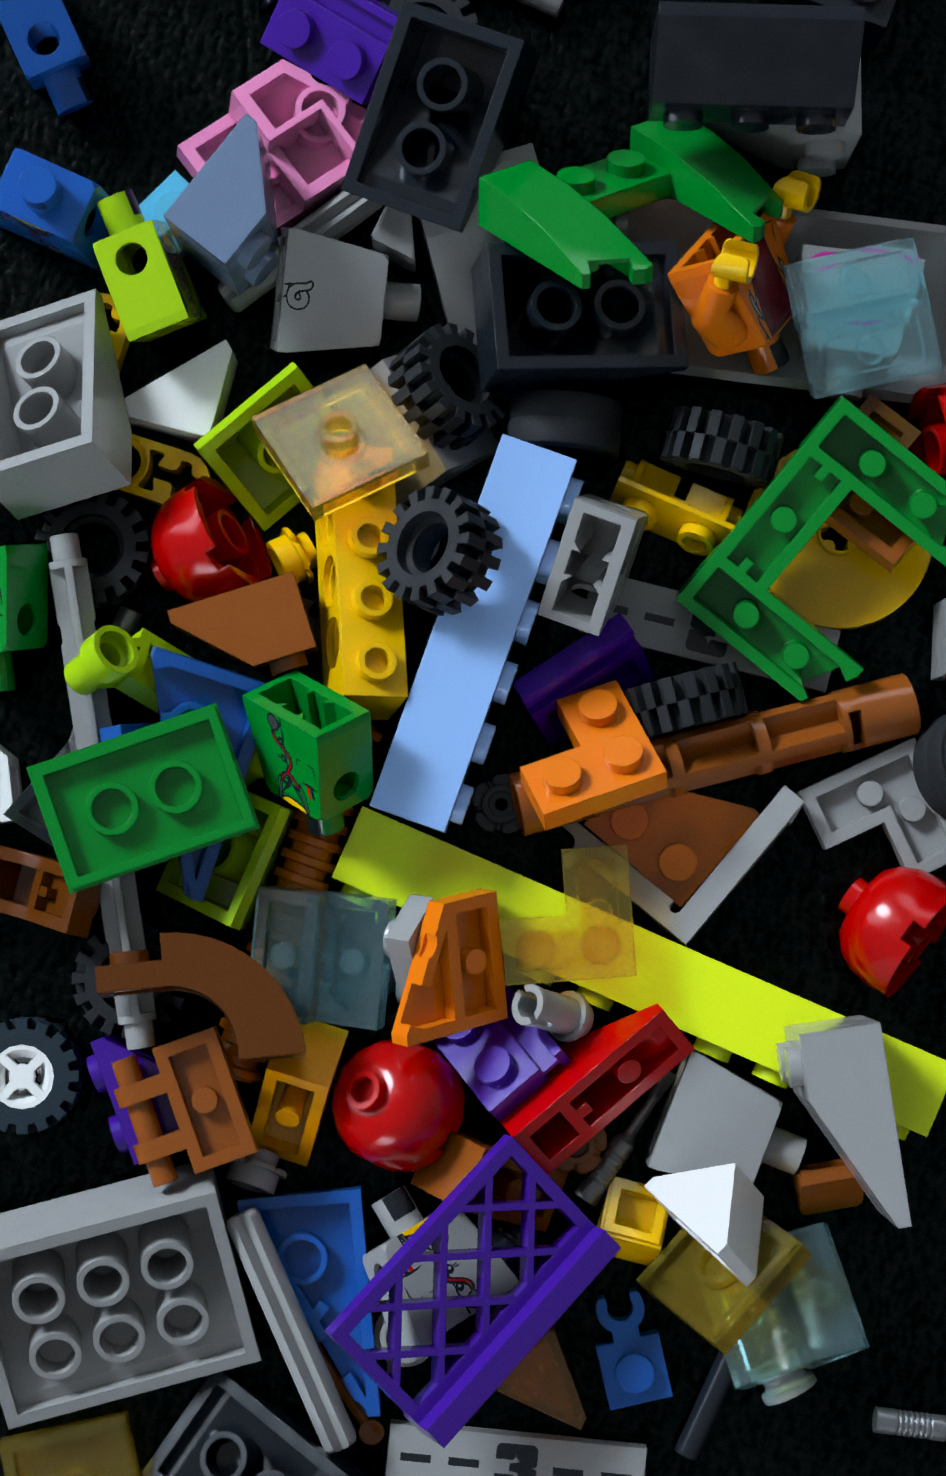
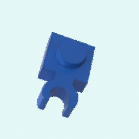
M636 1287L628 1289L631 1309L622 1317L613 1316L608 1312L604 1295H598L595 1298L597 1318L600 1324L612 1333L613 1337L612 1339L595 1342L610 1411L673 1396L657 1328L639 1332L638 1326L644 1317L645 1307L642 1296Z

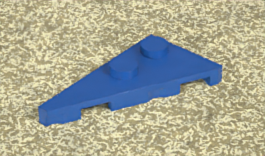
M153 645L150 657L159 721L161 722L217 703L244 779L255 749V743L242 695L266 684V682ZM223 841L179 856L183 892L189 899L203 902Z
M362 1186L277 1193L274 1196L255 1195L239 1197L237 1199L239 1212L254 1207L259 1210L309 1327L317 1341L323 1344L342 1375L341 1380L353 1400L359 1403L367 1417L381 1416L380 1388L324 1332L370 1281L363 1265V1255L368 1253ZM373 1312L368 1313L349 1333L363 1349L376 1348Z

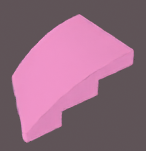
M282 59L231 92L229 113L177 145L176 156L194 178L245 114L252 117L257 122L270 161L277 231L279 235L281 234V227L289 228L341 189L367 109L354 103L350 97L332 86L317 82L309 72Z

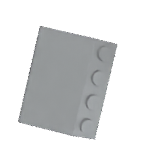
M188 1163L175 1167L178 1176L177 1180L158 1187H153L150 1175L146 1174L0 1213V1404L8 1430L261 1361L260 1350L233 1241L227 1230V1216L214 1168L195 1174L192 1164Z

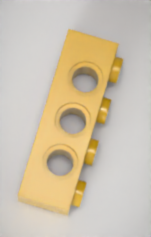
M330 448L312 477L323 683L329 689L369 710L371 720H389L408 698L402 599L395 597L394 593L384 587L382 583L387 578L379 575L377 564L387 560V558L377 554L378 543H388L390 537L381 531L386 521L393 525L397 522V516L393 512L396 508L393 451Z

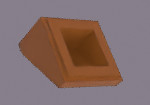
M841 1158L800 1165L793 1175L798 1208L803 1215L854 1207L863 1201V1189Z

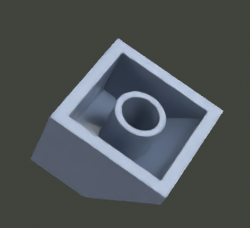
M248 114L242 117L163 215L180 250L239 296L250 283L257 287L269 276L278 261V255L275 252L279 248L270 161L257 122Z

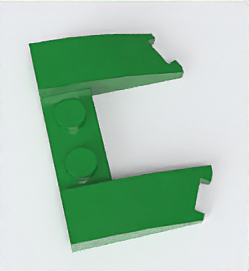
M646 121L631 126L630 150L613 151L605 159L581 167H566L559 170L557 175L551 174L532 160L479 177L478 225L577 287L589 289L591 273L599 270L602 264H609L627 275L632 285L646 284L652 281L653 264L608 218L671 197L729 231L743 237L745 240L756 243L764 237L766 221L755 214L758 211H765L766 215L770 217L780 218L783 213L784 201L743 156L707 127L703 126L701 129L694 131H673L664 128L662 121Z
M842 395L839 396L801 442L798 450L722 542L715 546L677 592L675 599L799 701L808 698L802 684L808 680L840 667L847 682L858 677L864 670L857 661L770 589L771 585L851 490L946 567V545H943L946 535V480Z

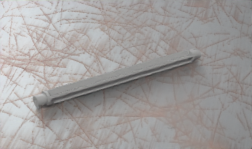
M78 533L58 534L49 538L53 562H50L48 565L57 624L61 628L63 641L61 650L64 668L70 660L80 653L81 644L96 632V614L87 558L82 557ZM67 684L76 749L79 750L100 743L99 728L113 726L107 688L97 689L90 695H81L72 690ZM135 872L102 883L100 888V907L105 940L109 944L110 954L123 951L147 950ZM146 993L114 997L118 1025L124 1026L127 1050L156 1046L153 1020L157 1019L154 994Z

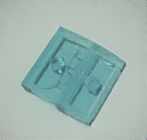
M910 236L783 265L794 327L800 334L810 395L814 399L943 371L929 295L913 237Z
M258 887L251 958L264 967L282 987L296 1012L300 1024L308 1025L316 1021L376 1031L385 1026L391 962L390 958L384 953L383 938L390 920L395 919L397 899L302 888Z
M817 1223L760 1240L756 1279L748 1287L738 1280L715 1257L695 1264L735 1389L746 1390L801 1368L814 1369L870 1347L827 1223Z

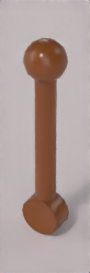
M314 1336L339 1395L360 1424V1439L368 1445L379 1443L384 1436L382 1421L377 1417H367L359 1403L353 1400L341 1380L342 1375L323 1349V1344L319 1343Z

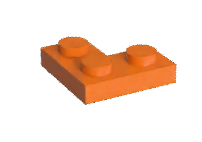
M617 680L556 700L558 718L574 748L520 767L521 784L545 831L668 788L667 771Z

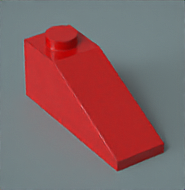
M657 1003L594 1030L573 1042L560 1045L571 1061L565 1066L559 1063L546 1074L549 1080L500 1122L510 1136L549 1175L692 1053L695 1048Z

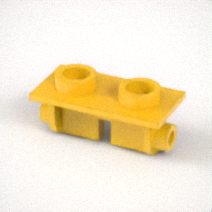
M641 459L639 465L627 460L610 501L647 514L648 519L644 531L649 530L672 540L691 554L708 556L740 520L743 510L733 506V498L723 496L693 483L684 501L674 496L682 477L647 463L643 459Z

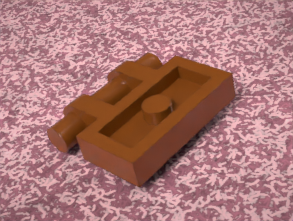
M217 1026L154 1047L152 1052L160 1073L151 1077L143 1078L136 1054L111 1063L119 1088L113 1090L119 1109L125 1107L127 1109L138 1143L133 1145V1149L139 1165L146 1164L153 1187H158L178 1179L171 1154L187 1150L195 1174L258 1152L259 1146ZM167 1093L179 1129L163 1134L151 1098Z

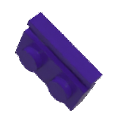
M279 0L260 43L361 105H369L399 13L378 0Z
M621 613L608 620L599 636L590 633L586 634L512 683L535 726L550 748L568 737L558 718L556 700L617 680L624 693L625 690L641 686L656 679L640 644L634 637L633 629Z
M506 981L507 1019L433 1040L486 1109L499 1122L549 1079L546 1074L559 1063L565 1066L571 1061L546 1030L526 1027L515 1021L512 1014V1001L516 993Z

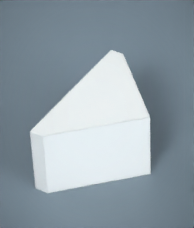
M226 339L124 398L130 426L197 442L220 423L224 417L238 364Z
M736 1163L656 1176L644 1186L673 1220L746 1287L756 1279L764 1196Z

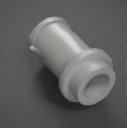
M536 984L524 985L526 993L523 990H518L513 998L512 1014L517 1023L526 1027H536L549 1031L553 1038L558 1041L573 1042L582 1038L590 1031L593 1025V1009L585 996L576 991H564L560 994L543 989Z

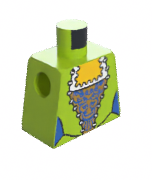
M132 189L121 191L97 202V207L109 237L95 242L93 249L128 341L150 342L208 318L167 224L153 219L145 221ZM143 247L147 252L148 260L145 268L138 273L134 267L133 258L135 252Z

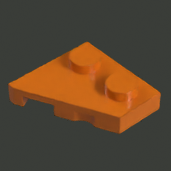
M687 792V794L673 798L668 796L602 813L600 817L586 820L583 825L681 908L760 814L754 808Z
M479 888L428 901L391 1032L392 1043L406 1047L508 1018L496 891Z

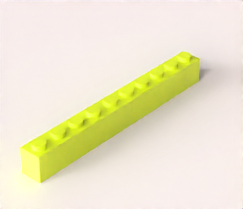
M364 806L361 808L332 875V878L344 883L340 895L372 909L376 908L379 899L402 908L410 894L434 897L435 900L479 888L496 891L502 952L520 959L516 969L517 972L549 986L552 985L555 976L579 985L577 992L584 995L589 1004L610 1012L614 1001L637 1011L658 1003L680 1030L697 1037L693 1045L695 1050L725 1063L729 1062L732 1052L756 1062L751 1074L784 1089H787L789 1084L788 1082L781 1081L776 1057V1043L786 1042L784 1026L845 1017ZM882 1033L898 1139L905 1141L909 1130L927 1137L946 1094V1060Z

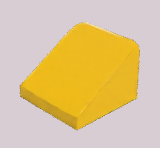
M615 1177L606 1190L597 1227L605 1230L621 1247L614 1257L652 1266L662 1248L668 1213L644 1187L646 1184Z

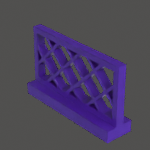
M504 1134L324 1332L404 1412L403 1415L422 1434L445 1448L609 1263L621 1247L605 1230L596 1227L512 1136ZM510 1158L522 1171L521 1199L492 1201L493 1176ZM536 1187L546 1198L536 1199ZM478 1193V1201L470 1202ZM556 1208L570 1225L553 1244L535 1245V1209ZM521 1210L520 1246L491 1247L492 1211ZM478 1212L477 1248L448 1250V1225L459 1213ZM434 1241V1250L425 1251ZM534 1256H541L534 1264ZM520 1257L519 1282L509 1293L490 1294L491 1258ZM477 1259L476 1295L447 1296V1261ZM414 1262H433V1297L402 1299L403 1274ZM389 1291V1300H380ZM490 1305H497L490 1313ZM476 1306L475 1331L465 1342L446 1343V1308ZM432 1309V1344L401 1346L402 1311ZM388 1312L387 1347L363 1349L349 1333L368 1313ZM445 1355H452L445 1363ZM431 1356V1380L412 1399L400 1387L401 1358ZM387 1359V1373L374 1360Z

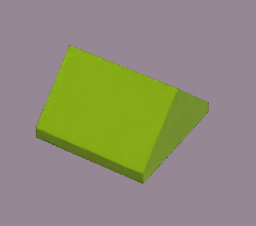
M291 362L193 444L203 460L264 532L313 491L312 477L330 448L357 449L356 443L294 362Z
M248 791L260 829L223 841L203 902L191 900L188 896L184 895L179 857L168 860L156 888L157 891L237 930L248 928L287 837L288 830L293 823L295 813L292 809Z

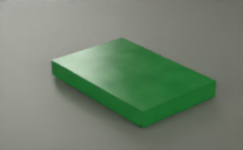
M217 703L26 767L70 894L260 829Z

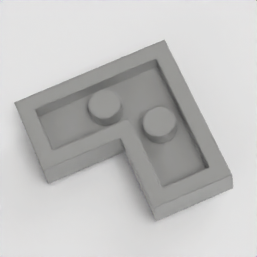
M915 737L796 792L805 801L803 809L823 850L881 824L901 867L922 869L929 873L946 865V819L937 814L927 804L916 784L913 771Z

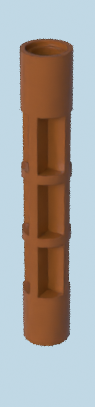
M901 673L831 691L827 695L762 712L753 711L745 713L739 718L676 734L667 733L657 736L656 739L650 740L667 771L668 788L561 826L600 817L602 813L668 796H672V798L687 794V791L752 774L762 775L773 772V769L833 753L841 751L846 753L919 734L921 718L912 684L907 676ZM520 771L509 774L508 783L511 799L521 832L526 836L545 831L521 784Z

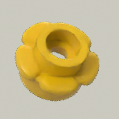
M288 527L282 528L279 537L266 543L268 555L277 574L283 575L293 571L298 583L305 580L307 585L314 582L312 569L317 567V552L312 541L305 532L295 535Z

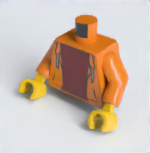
M800 170L792 171L788 176L778 180L773 187V190L784 201L783 213L780 218L770 217L766 215L765 211H758L755 214L766 221L765 234L760 241L751 243L713 222L667 274L674 290L691 318L692 326L699 332L709 352L717 357L745 351L754 373L758 375L775 371L784 366L790 359L779 332L799 309L800 297L784 246L796 223V217L792 210L809 213L815 206L821 190L820 177Z

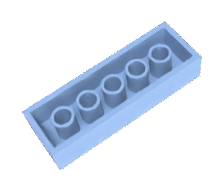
M502 434L478 504L491 512L489 516L497 519L500 526L494 534L502 537L503 549L492 551L493 556L501 559L499 569L496 571L488 568L485 577L493 582L487 592L478 587L474 590L479 601L473 606L469 607L461 603V613L451 615L444 612V616L437 615L369 806L445 834L450 822L462 826L474 793V787L464 784L471 761L484 765L496 731V726L486 723V719L493 702L505 706L518 664L507 660L514 642L525 646L527 644L540 603L529 600L535 582L547 585L560 545V541L551 538L557 522L566 525L574 499L581 492L584 481L573 477L576 459Z

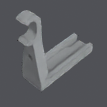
M784 785L678 913L671 911L674 901L578 822L562 826L575 839V845L571 852L563 855L564 868H571L583 860L687 947L788 824H792L805 801Z

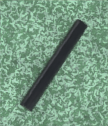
M757 1274L756 1279L748 1286L674 1448L676 1452L691 1460H698L777 1288V1283L762 1275Z

